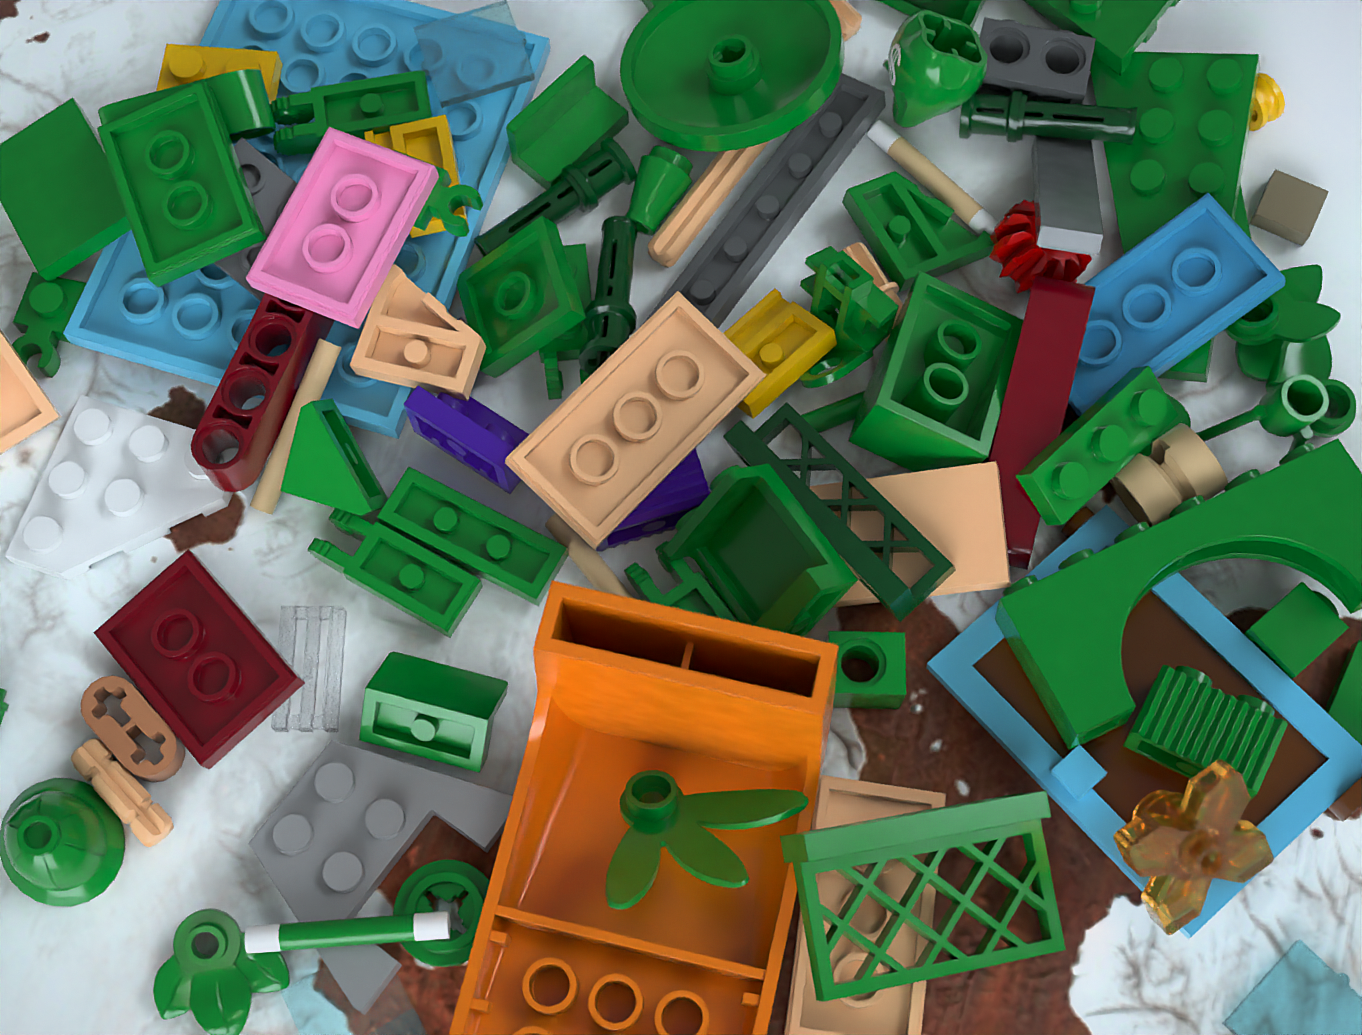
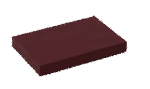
M189 549L93 632L196 761L209 770L305 684V681L200 558Z

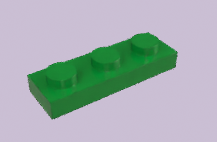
M1149 366L1132 368L1015 476L1046 525H1063L1179 415Z
M409 466L377 516L380 524L538 607L549 590L551 581L555 580L569 556L567 547Z

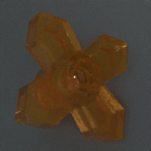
M1222 759L1217 760L1190 779L1185 795L1168 790H1156L1146 795L1136 806L1132 821L1114 834V841L1124 862L1140 877L1151 876L1140 897L1150 918L1167 935L1174 934L1201 914L1212 879L1218 878L1244 884L1269 866L1274 860L1265 834L1248 820L1239 821L1251 798L1242 775Z

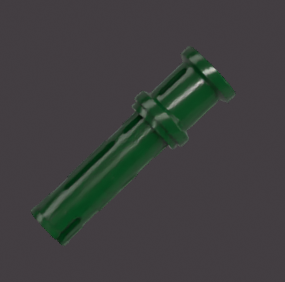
M1013 91L1011 96L976 94L975 92L961 106L959 138L969 139L971 134L1006 136L1007 142L1017 143V140H1023V135L1074 140L1120 142L1132 145L1137 107L1120 108L1028 101V95H1024L1022 91Z
M606 138L600 143L601 149L576 167L572 164L565 166L561 170L562 173L559 174L560 181L529 203L521 206L517 211L481 236L475 237L474 243L483 257L541 216L557 225L578 210L584 213L586 211H593L599 206L598 199L621 183L630 185L635 181L637 173L631 160L613 138Z
M612 216L602 223V240L595 300L584 311L586 318L583 324L588 331L587 343L582 346L579 354V364L582 370L589 375H592L608 359V352L611 356L629 339V335L636 329L637 315L629 302L638 230L637 224L625 216Z

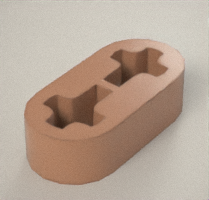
M113 675L101 677L89 685L84 691L80 702L81 714L85 722L121 764L144 781L155 783L165 781L174 776L183 764L185 746L142 692L124 678ZM110 695L122 699L120 705L131 718L124 726L115 718L106 714L107 707L103 702ZM142 732L158 744L166 740L159 748L164 756L159 763L154 764L147 759L140 763L146 756V752L135 738Z

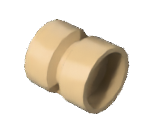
M1179 423L1151 443V455L1147 457L1138 453L1110 480V483L1138 523L1147 522L1152 527L1169 519V513L1176 506L1192 497L1202 495L1205 501L1211 499L1224 490L1228 480L1221 465L1205 442L1186 424Z

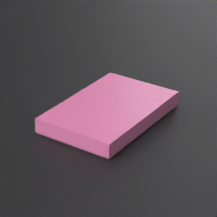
M329 127L248 272L246 280L252 288L359 329L439 178L436 167Z

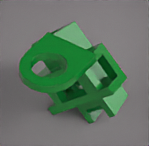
M832 246L806 257L805 264L815 274L801 280L800 286L813 297L810 313L834 329L837 345L800 376L801 383L805 388H817L837 381L873 357L872 351L890 335L899 307L873 283L874 278L843 250L837 252ZM836 366L835 368H833V369H831V370H829V371H827V372H825V373L819 374L820 372H822V371H824V370H826V369H828V368H830V367Z

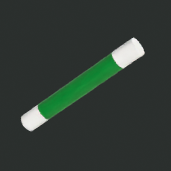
M449 911L247 926L245 930V948L247 953L448 939L450 938Z

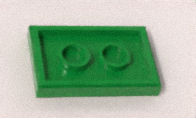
M205 80L97 127L149 281L157 287L267 239L215 94Z
M73 97L0 144V202L37 272L47 282L55 280L131 230L102 142L84 110Z

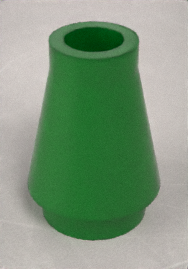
M653 146L649 155H643L640 159L629 208L625 217L632 219L637 224L638 232L644 235L653 236L659 224L692 183V179L689 176L693 168L692 163L686 157L670 148Z

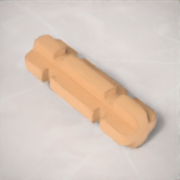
M92 738L71 755L74 768L86 781H91V784L94 786L93 789L124 824L130 823L129 826L132 828L133 834L144 846L153 847L161 842L174 828L171 817L158 803L152 804L153 801L150 799L152 796L120 761H115L112 757L113 753L100 739Z

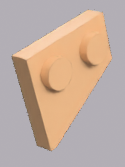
M393 264L371 305L350 362V367L359 376L410 388L420 386L431 393L439 394L443 392L453 398L468 401L486 350V345L479 334L462 320L455 319L448 313L446 307L429 292L427 294L406 277L402 269Z

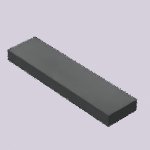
M1035 136L1031 151L1036 245H1039L1041 248L1093 256L1095 254L1099 255L1104 234L1092 140Z

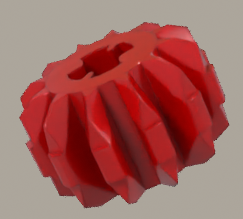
M1024 199L1020 204H1015L995 226L994 232L990 235L994 246L989 257L1003 266L999 278L1010 277L1015 281L1017 294L1027 290L1031 292L1035 275L1076 283L1077 278L1086 270L1087 265L1092 260L1091 256L1087 254L1041 248L1039 245H1036L1034 200L1030 202Z

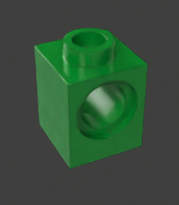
M1302 581L1252 625L1244 635L1286 675L1293 679L1349 627L1339 618L1337 608L1325 595L1312 591Z
M828 631L825 642L838 645L833 708L899 709L906 696L905 632ZM853 658L864 660L871 666L874 678L863 683L854 682L845 676L841 664Z

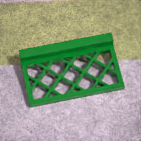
M1036 791L1010 794L780 836L784 863H793L816 1000L826 1002L1066 950L1040 820L1051 817L1047 792ZM1022 835L1027 862L1016 879L993 860L1007 837ZM988 841L982 852L972 845ZM954 847L975 862L959 891L934 873L947 849ZM929 852L923 864L912 856ZM890 859L899 860L916 874L899 903L873 884L887 860ZM869 864L863 875L852 868L853 866ZM836 870L855 885V888L837 916L820 903L816 873ZM986 872L1010 889L994 918L970 901ZM927 883L952 901L935 931L910 913ZM866 895H869L892 913L874 944L848 925ZM1022 899L1037 910L1042 939L1024 942L1006 928ZM963 911L987 928L975 952L966 955L947 941ZM823 920L831 925L826 934ZM903 923L907 924L928 941L915 965L909 967L902 966L885 953ZM841 935H844L868 955L854 978L834 982L829 955ZM999 939L1009 945L994 948ZM940 950L950 957L934 961ZM879 963L890 970L873 974Z

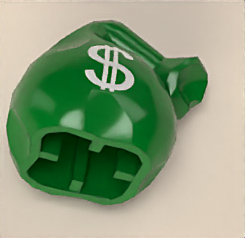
M929 10L912 13L902 23L891 42L888 60H884L882 64L889 73L891 89L894 94L892 106L894 122L903 128L915 127L926 120L958 108L974 95L986 76L988 55L980 44L979 34L972 27L960 20Z

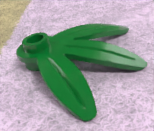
M646 770L635 774L627 782L625 790L620 797L621 815L631 827L620 841L609 864L605 888L608 906L615 909H627L645 896L657 876L662 847L667 848L675 861L683 869L704 882L727 888H738L746 885L749 882V876L739 857L725 843L703 827L738 830L765 826L801 812L807 807L808 798L802 792L786 789L732 790L684 796L674 778L663 771Z

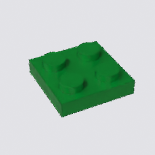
M544 216L536 219L463 271L457 281V288L467 324L482 337L486 345L480 371L495 379L586 318L557 225Z

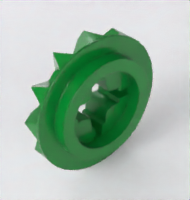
M457 860L434 861L413 872L405 880L397 894L393 915L435 912L432 908L433 903L427 898L430 893L437 899L442 898L445 902L451 903L457 897L461 899L468 892L469 894L462 900L463 905L457 912L463 920L461 924L467 931L462 934L459 930H453L450 927V938L401 942L406 951L417 960L430 966H461L464 962L468 961L490 883L486 876L474 866Z

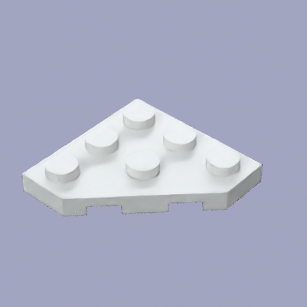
M80 395L4 556L15 564L69 581L90 571V565L121 550L127 554L171 533L170 527L202 513L206 517L227 507L234 492L222 491L214 486L192 456L191 442L196 431L195 429ZM230 448L221 452L216 458L215 463L222 464L230 461L237 454L238 448Z

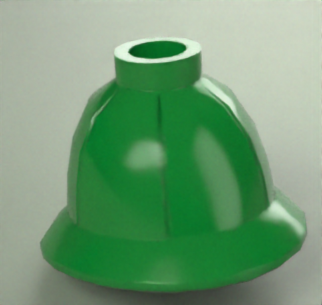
M52 778L38 782L24 790L14 800L2 820L0 828V858L3 868L11 882L22 893L37 902L63 907H72L89 902L105 892L115 880L123 864L125 834L121 819L98 795L93 786L86 782L71 778Z

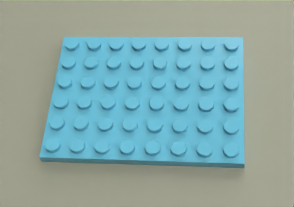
M220 0L199 46L278 52L282 62V70L276 98L310 92L312 87L418 70L425 71L432 115L436 117L446 114L451 128L461 185H468L477 190L483 202V207L479 211L465 206L470 230L466 237L455 236L448 231L412 238L409 234L393 264L402 269L406 277L426 294L429 292L449 312L458 289L457 281L459 275L465 271L475 246L474 238L480 233L511 154L506 126L531 103L551 52L549 38L406 0ZM275 122V125H276V130H275V131H279L280 128H281V129H284V128H286V127H288V128H291V127H292L291 125H286V126H284V125H282V124L278 125V123ZM275 131L258 138L246 140L296 183L299 182L315 153L314 151L311 154H297L296 156L277 153V150H274L273 143ZM132 230L103 248L63 334L73 345L218 386L261 301L214 263L157 287L148 279ZM369 311L359 329L335 320L325 341L342 349L320 400L333 398L348 425L399 439L408 416L403 404L415 388L359 376L350 367V362ZM279 345L272 349L268 356L281 355L287 351L290 345ZM259 395L254 397L263 400L265 396Z

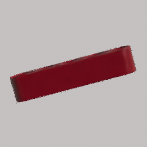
M1035 275L989 458V462L996 461L999 468L1009 566L1028 570L1041 517L1015 475L1061 434L1096 289L1095 286Z
M264 294L192 438V456L214 486L222 491L237 492L251 486L259 477L280 434L319 338L326 340L335 321L334 319L273 295ZM284 344L290 345L283 354L274 357L268 356L275 347ZM259 395L265 396L263 401L255 408L242 409V406L248 399ZM230 448H238L237 454L230 461L222 464L215 463L216 458L221 452Z

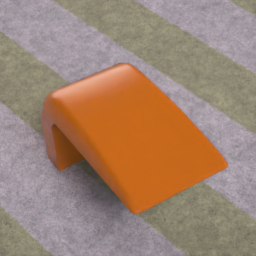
M552 580L533 647L538 690L533 720L448 1035H767L797 894L793 863H784L780 836L810 831L833 711L838 645ZM646 770L663 771L674 778L684 796L732 790L786 789L802 792L808 798V805L801 812L765 826L738 830L703 827L725 843L739 857L749 876V882L746 885L738 888H727L704 882L683 869L675 861L667 848L662 847L657 876L645 896L627 909H615L607 904L605 888L609 864L620 841L631 827L621 815L620 797L625 790L627 782L635 774Z

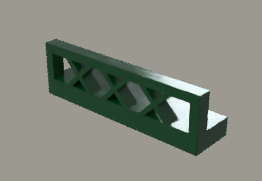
M787 402L755 432L740 420L723 436L737 457L747 467L762 464L771 465L856 578L899 622L907 617L956 571L954 565ZM789 424L802 436L801 459H780L767 446ZM812 447L823 458H812ZM793 471H800V478ZM811 471H838L843 476L842 499H820L810 489ZM854 487L865 499H852V488ZM833 511H841V519ZM851 511H878L884 517L883 541H862L850 529ZM894 528L906 540L894 541ZM920 552L934 567L909 589L892 571L893 553ZM875 553H883V561Z

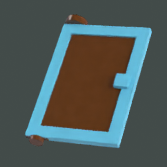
M1107 504L1096 514L1088 507H1084L1061 530V533L1067 540L1025 577L1035 575L1039 581L1060 571L1058 569L1059 564L1076 552L1091 548L1094 554L1114 545V539L1130 526ZM1179 572L1165 579L1148 592L1126 619L1121 644V663L1128 691L1136 705L1127 723L1087 743L1079 744L1070 751L995 621L999 600L927 663L926 668L1187 939L1200 930L1327 808L1343 822L1362 806V745ZM1162 665H1169L1173 669L1179 665L1194 668L1212 680V688L1220 689L1224 694L1233 695L1235 698L1241 694L1256 697L1274 709L1275 718L1284 719L1288 723L1258 793L1246 806L1123 746L1150 686Z

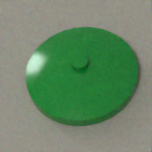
M662 0L635 26L623 49L620 62V78L628 105L636 120L649 133L668 144L695 151L721 152L748 148L768 142L806 121L825 103L833 92L842 73L845 59V47L840 20L829 0Z

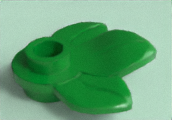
M1315 264L1281 270L1280 272L1285 276V286L1224 330L1227 335L1244 345H1262L1275 338L1293 343H1304L1328 334L1339 323L1341 313L1330 306L1318 303L1323 281L1321 266ZM1248 318H1258V319H1260V320H1262V321H1260V322H1249V321H1246V319H1248Z
M207 908L190 914L177 928L173 940L174 954L157 971L154 979L153 995L157 1010L162 1019L178 1017L191 1009L196 1021L207 1033L211 1035H240L248 1020L252 1004V993L275 992L286 989L290 984L289 970L280 951L247 953L245 948V932H241L236 920L222 910ZM209 932L216 936L219 947L215 954L204 955L197 950L195 940L199 933Z

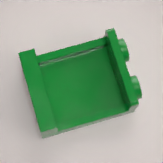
M770 464L742 468L739 465L731 466L713 479L709 486L712 492L702 504L686 513L675 526L677 533L664 547L663 551L670 560L685 557L693 558L740 623L804 637L858 579Z

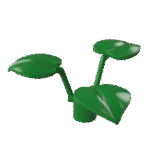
M1252 318L1249 320V322L1262 321L1258 318ZM1325 335L1304 343H1293L1277 338L1262 345H1244L1236 342L1235 355L1240 370L1253 380L1266 382L1265 390L1267 394L1261 398L1259 405H1256L1251 410L1196 432V434L1205 442L1250 422L1259 421L1263 429L1279 437L1293 436L1294 439L1288 453L1304 445L1306 441L1313 437V431L1309 425L1320 419L1326 413L1329 405L1328 393L1323 384L1318 380L1329 379L1331 374L1332 354L1327 336ZM1167 393V397L1179 416L1139 452L1147 457L1151 455V443L1179 423L1191 427L1190 417L1185 407Z

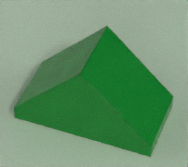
M333 398L311 401L302 406L280 491L359 516L382 509L388 498Z

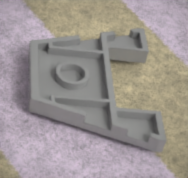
M332 740L248 844L298 922L354 918L433 816L443 820L488 853L504 831L513 795ZM376 944L316 948L351 1005L363 1015L368 1012L402 967L396 959Z

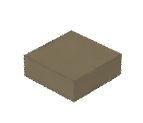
M1275 169L1268 180L1249 224L1303 246L1310 237L1329 191Z

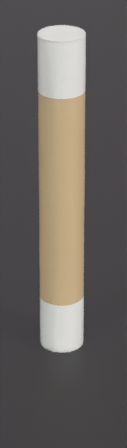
M883 119L874 123L867 136L942 203L953 209L954 213L978 235H981L983 231L990 235L994 232L995 226L999 223L995 217Z

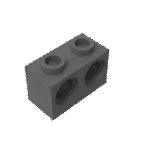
M984 17L979 40L988 55L987 72L976 94L1011 96L1013 91H1022L1024 95H1028V101L1082 104L1086 95L1096 38L1077 35L1068 30L1055 31L1023 25L1015 20H997Z

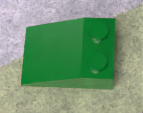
M919 271L862 397L848 442L912 472L982 463L988 457L1024 320Z

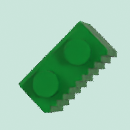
M1162 665L1150 686L1123 746L1246 806L1258 793L1288 723L1284 719L1275 718L1274 709L1256 697L1241 694L1235 698L1233 695L1224 694L1220 689L1212 688V680L1194 668L1179 665L1173 669L1169 665Z

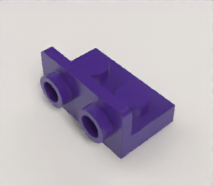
M417 386L403 405L412 428L419 436L508 494H511L522 480L505 464V459L530 435L471 396L468 401L453 398L443 392H440L435 397L425 389Z

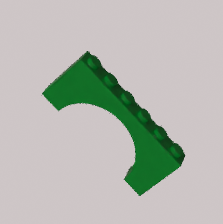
M1338 438L1318 448H1315L1313 443L1301 445L1286 454L1279 461L1280 466L1266 473L1260 474L1258 469L1249 470L1231 480L1224 487V493L1205 501L1202 495L1192 497L1176 506L1169 513V519L1152 527L1147 522L1135 524L1121 532L1114 539V545L1095 554L1091 548L1076 552L1059 564L1058 569L1060 571L1039 581L1035 575L1024 577L1011 584L1010 587H1007L1002 592L1003 598L999 599L995 621L1069 751L1076 748L1079 744L1087 743L1127 723L1136 705L1128 691L1121 663V644L1126 619L1148 592L1165 579L1182 570L1221 559L1248 558L1271 561L1296 569L1320 582L1343 603L1350 614L1362 609V472Z

